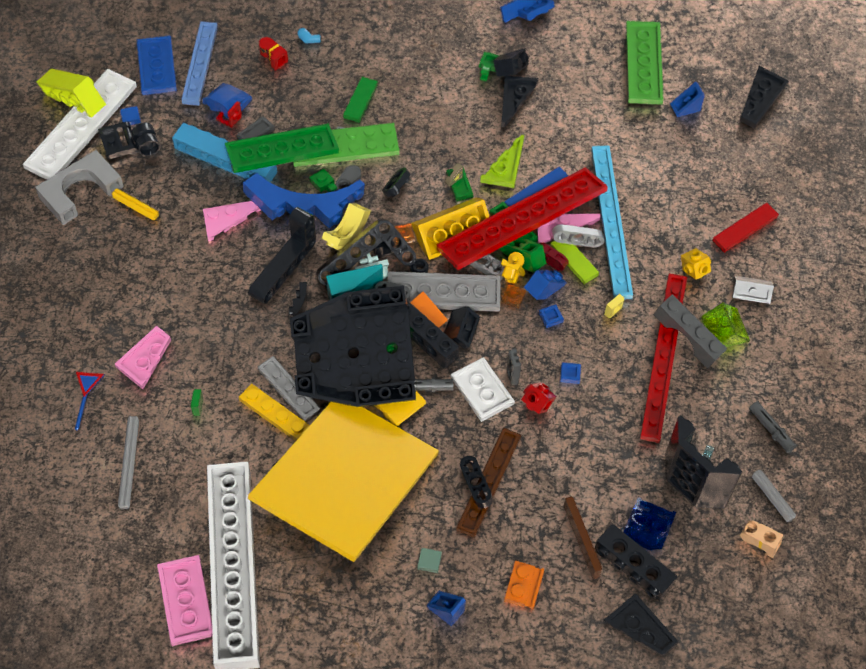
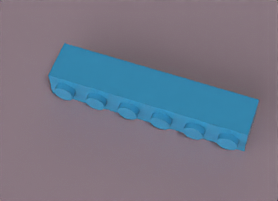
M186 123L180 126L172 137L175 149L233 173L225 150V143L228 142L226 139L219 138L210 132L202 131ZM277 165L233 174L249 179L258 173L264 179L271 182L277 174Z

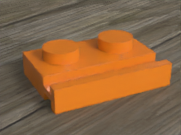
M515 561L504 602L521 607L526 606L534 610L544 568L539 569L533 565Z

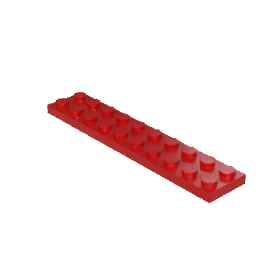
M585 167L437 244V251L457 270H460L607 192L608 186Z

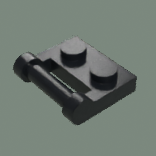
M121 122L98 129L108 160L127 154L135 155L138 153L131 135V125L129 122ZM118 132H124L127 146H122Z

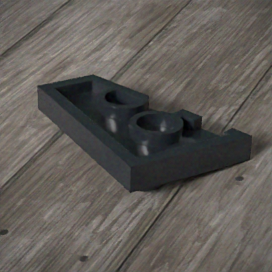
M636 593L603 620L604 623L661 657L679 644V641Z

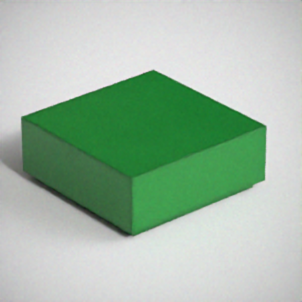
M194 389L191 400L192 414L194 416H201L203 405L202 391Z

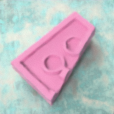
M156 326L115 363V367L140 388L144 389L171 342L170 336Z

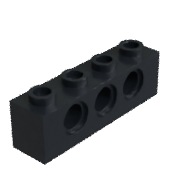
M407 300L411 339L440 366L446 369L459 358V346Z
M613 523L596 541V552L602 558H607L611 561L615 569L620 572L623 571L628 575L632 583L639 584L644 588L647 595L651 598H656L660 601L674 586L678 576ZM614 548H620L623 552L617 553L614 551ZM630 561H636L639 566L631 565ZM647 574H651V575H653L656 579L651 580V579L647 578L646 575H647Z

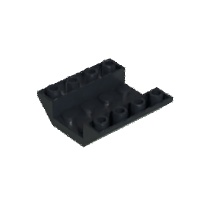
M680 415L677 418L665 453L666 480L694 507L724 509L727 507L742 471L737 463L730 461L727 457L716 467L713 466L712 461L700 454L696 446L691 443L696 428H694L690 420Z

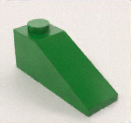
M520 237L499 248L508 257L513 252L521 253L525 259L522 268L534 273L547 264L543 245Z

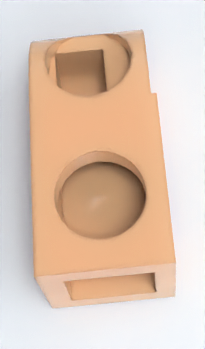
M749 520L742 530L740 537L746 543L764 550L766 555L774 558L782 543L783 534L763 524Z

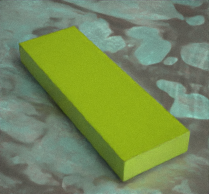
M556 241L551 242L550 246L566 256L569 261L567 266L583 284L599 276L598 270L575 245L558 243Z

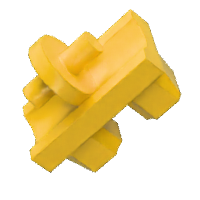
M519 252L510 254L508 262L505 259L501 262L504 268L502 277L505 278L506 282L515 285L519 276L524 277L525 270L522 268L525 259Z

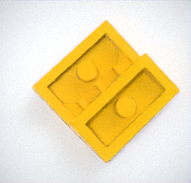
M416 391V400L374 406L383 412L387 420L398 426L423 407L426 401Z

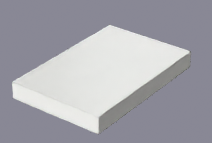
M484 357L451 374V379H453V382L481 422L515 403Z

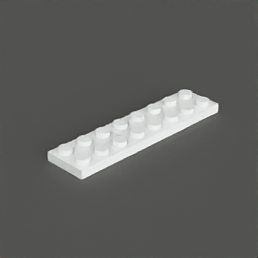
M107 69L94 83V87L106 105L92 118L87 116L86 111L81 113L74 106L23 163L24 169L46 180L66 169L95 136L98 129L108 121L137 87L136 82Z

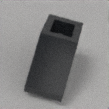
M525 48L500 55L493 60L497 77L516 75L529 65V56Z

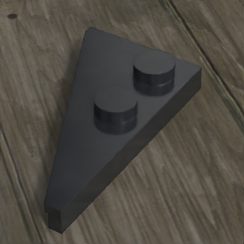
M505 76L501 127L508 125L538 85V78Z

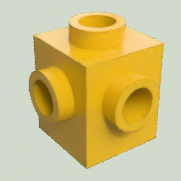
M697 248L681 255L683 271L694 279L701 278L711 272L710 257Z

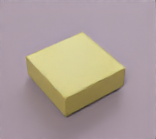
M621 294L617 295L606 305L604 315L608 318L613 317L622 309L624 297Z

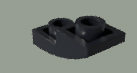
M299 282L300 290H296V298L292 299L293 306H289L290 318L306 310L308 300L307 282Z

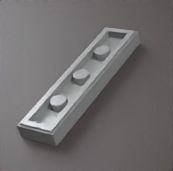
M274 356L257 366L259 372L302 420L307 422L321 412L320 408L310 397L296 395L295 380Z

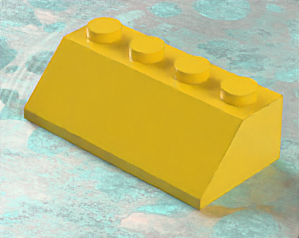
M475 197L412 222L411 225L417 242L427 259L431 260L442 255L437 251V244L489 218V213L484 199Z

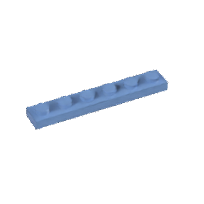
M200 21L181 99L182 104L200 106L218 29L217 23Z

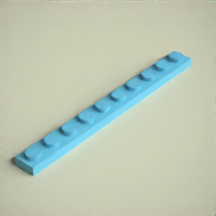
M592 146L591 153L595 176L608 186V191L599 195L598 200L613 299L619 294L624 299H632V284L610 146Z

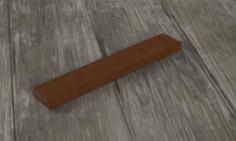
M504 427L482 471L493 498L522 435ZM479 478L476 485L480 484L482 479ZM480 491L479 494L481 499L485 500L486 497L484 496L483 491ZM471 495L456 527V531L475 538L489 507H478Z

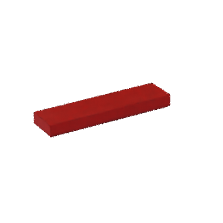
M766 202L714 236L712 241L725 253L777 219L779 213Z

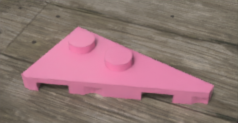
M252 201L203 209L208 241L214 240V236L220 232H227L231 227L246 220L248 215L254 211L259 212L261 209Z
M563 214L537 228L538 243L554 240L552 229L557 225L590 226L600 221V214Z

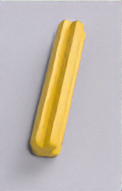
M116 188L112 192L114 199L151 220H156L159 217L158 210Z

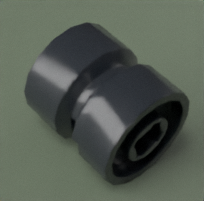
M140 123L133 127L131 135L141 156L148 157L159 152L161 145L152 124Z

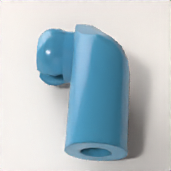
M300 28L297 31L298 37L304 43H321L320 34L311 35L305 28Z

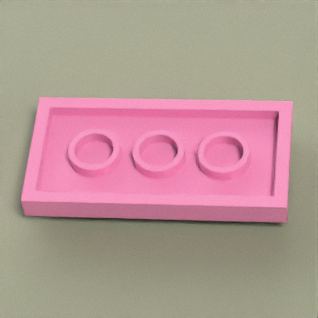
M199 555L157 564L171 645L175 646L213 637L212 619Z

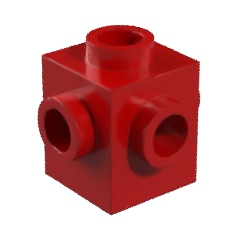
M538 382L529 384L525 388L524 396L521 400L526 403L525 406L528 409L541 414L548 411L557 396L550 391L546 384Z

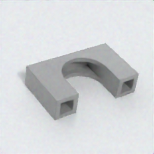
M97 150L87 154L84 158L72 163L66 169L56 173L35 187L39 199L62 225L78 216L75 204L66 195L67 189L75 182L82 180L93 181L108 196H111L116 188L122 189L124 187L121 176Z

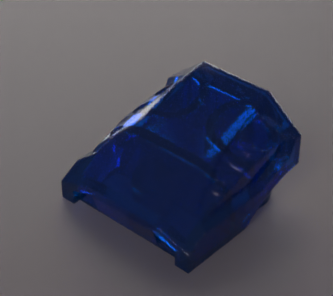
M638 497L625 526L624 533L645 549H662L677 512L669 511Z

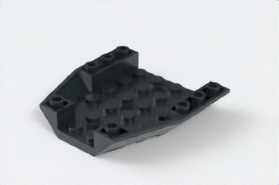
M404 285L346 292L290 318L297 375H294L296 395L354 407L416 400L413 350ZM391 344L398 346L397 352L393 354L387 352V348ZM350 350H359L358 357L350 358ZM313 354H320V361L312 363L310 361Z

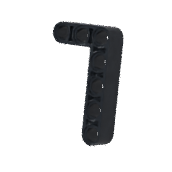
M299 207L293 209L289 217L290 239L248 290L249 296L263 304H267L315 245L314 215Z
M379 218L320 266L316 272V277L322 284L327 285V280L321 279L324 271H329L330 275L348 271L381 242H384L394 256L404 265H412L416 261V254L391 222L384 218ZM382 223H387V230L385 232H380L379 230ZM368 235L373 236V241L370 244L365 243V238ZM398 237L399 243L396 246H391V240ZM353 247H358V254L355 256H351V249ZM410 252V258L404 261L402 259L403 254ZM344 259L343 267L337 268V260Z

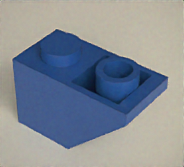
M537 270L524 288L536 300H545L565 286L567 282L563 279V275L556 270Z

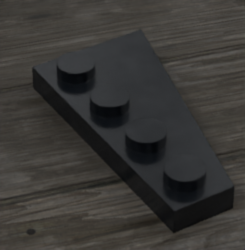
M758 66L740 121L755 129L787 87L789 80Z

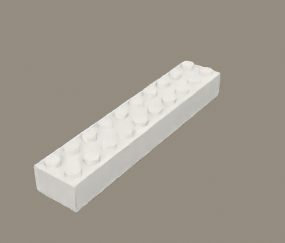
M238 462L207 465L215 669L260 668L252 501L248 499V495L251 492L249 463Z

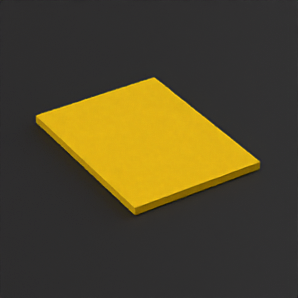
M330 402L249 493L248 499L355 562L434 461L439 450L363 407Z

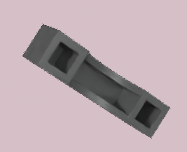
M673 294L653 314L666 328H674L687 337L694 349V356L707 369L727 350Z

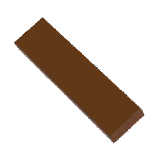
M572 496L567 497L563 507L592 579L599 578L602 566Z

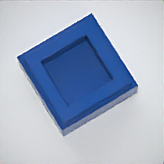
M137 106L120 109L123 122H129L130 125L141 123Z
M556 304L539 310L538 314L546 328L564 322V318Z
M562 362L560 382L580 384L581 364Z

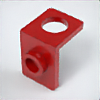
M237 101L228 111L229 120L222 118L223 112H220L216 120L233 128L242 117L240 102Z

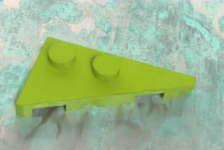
M525 135L516 138L513 145L499 156L498 160L490 166V170L481 176L480 183L514 188Z

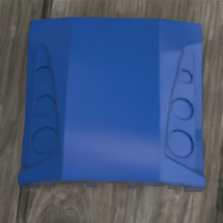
M222 83L207 97L203 98L202 101L203 104L209 106L210 110L223 112V115L228 118V111L237 101L240 102L241 111H243L252 101V96L230 84Z

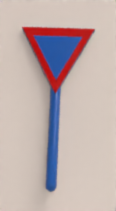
M76 372L83 397L75 430H79L87 395L105 374Z

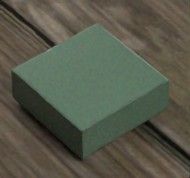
M421 548L417 570L438 573L442 551Z

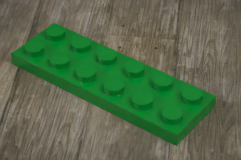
M329 123L225 143V150L233 173L339 153V147Z

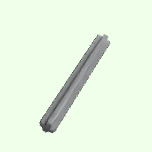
M129 416L127 420L118 499L120 509H129L139 427L137 416Z

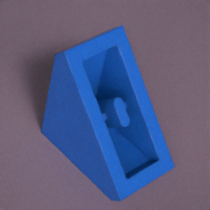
M694 82L675 98L670 105L677 117L701 111L705 94L698 82Z
M439 590L426 607L452 627L465 611L466 600L464 597Z

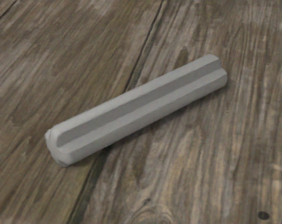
M760 469L755 471L752 478L785 521H792L796 517L795 512L764 472Z

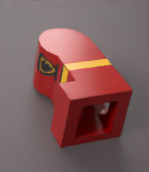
M263 37L259 40L260 54L270 60L271 67L274 70L288 62L287 51L273 39Z

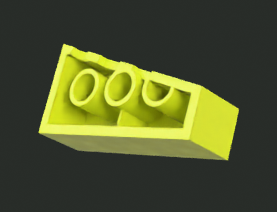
M50 69L36 81L46 96L59 102L62 101L69 107L75 106L77 111L81 113L86 111L87 116L91 118L106 105L94 87L93 80L88 76Z

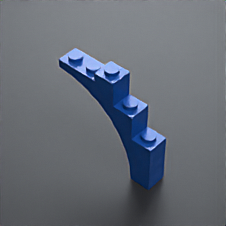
M258 173L243 182V193L271 220L281 217L285 211L291 214L293 209L299 207L315 215L328 228L341 222L343 210L347 209L349 203L360 200L364 195L365 184L358 180L350 186L337 191L323 194H305L280 188L264 179Z

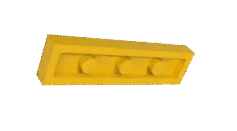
M252 383L239 396V401L295 441L310 426Z

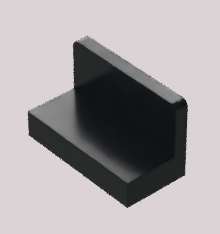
M469 306L453 310L444 333L463 349H467L471 345L480 316Z

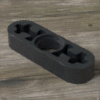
M465 456L460 461L461 471L476 505L480 508H487L493 502L490 488L477 459L474 456ZM467 464L472 465L474 472L470 473ZM475 478L482 479L478 485H472L471 481ZM480 491H483V494L486 497L485 500L481 499L479 494Z

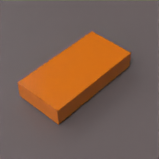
M424 291L410 302L438 328L448 321Z

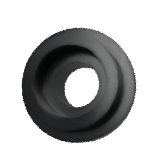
M418 258L410 266V270L415 273H428L429 265L424 259Z

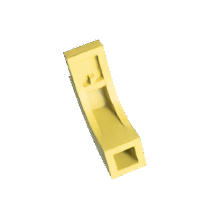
M349 203L340 224L333 231L324 232L322 239L327 241L326 245L340 251L361 233L371 210L357 203Z

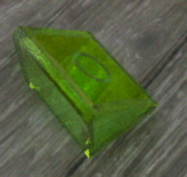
M722 302L701 316L704 326L725 347L750 341L737 308Z

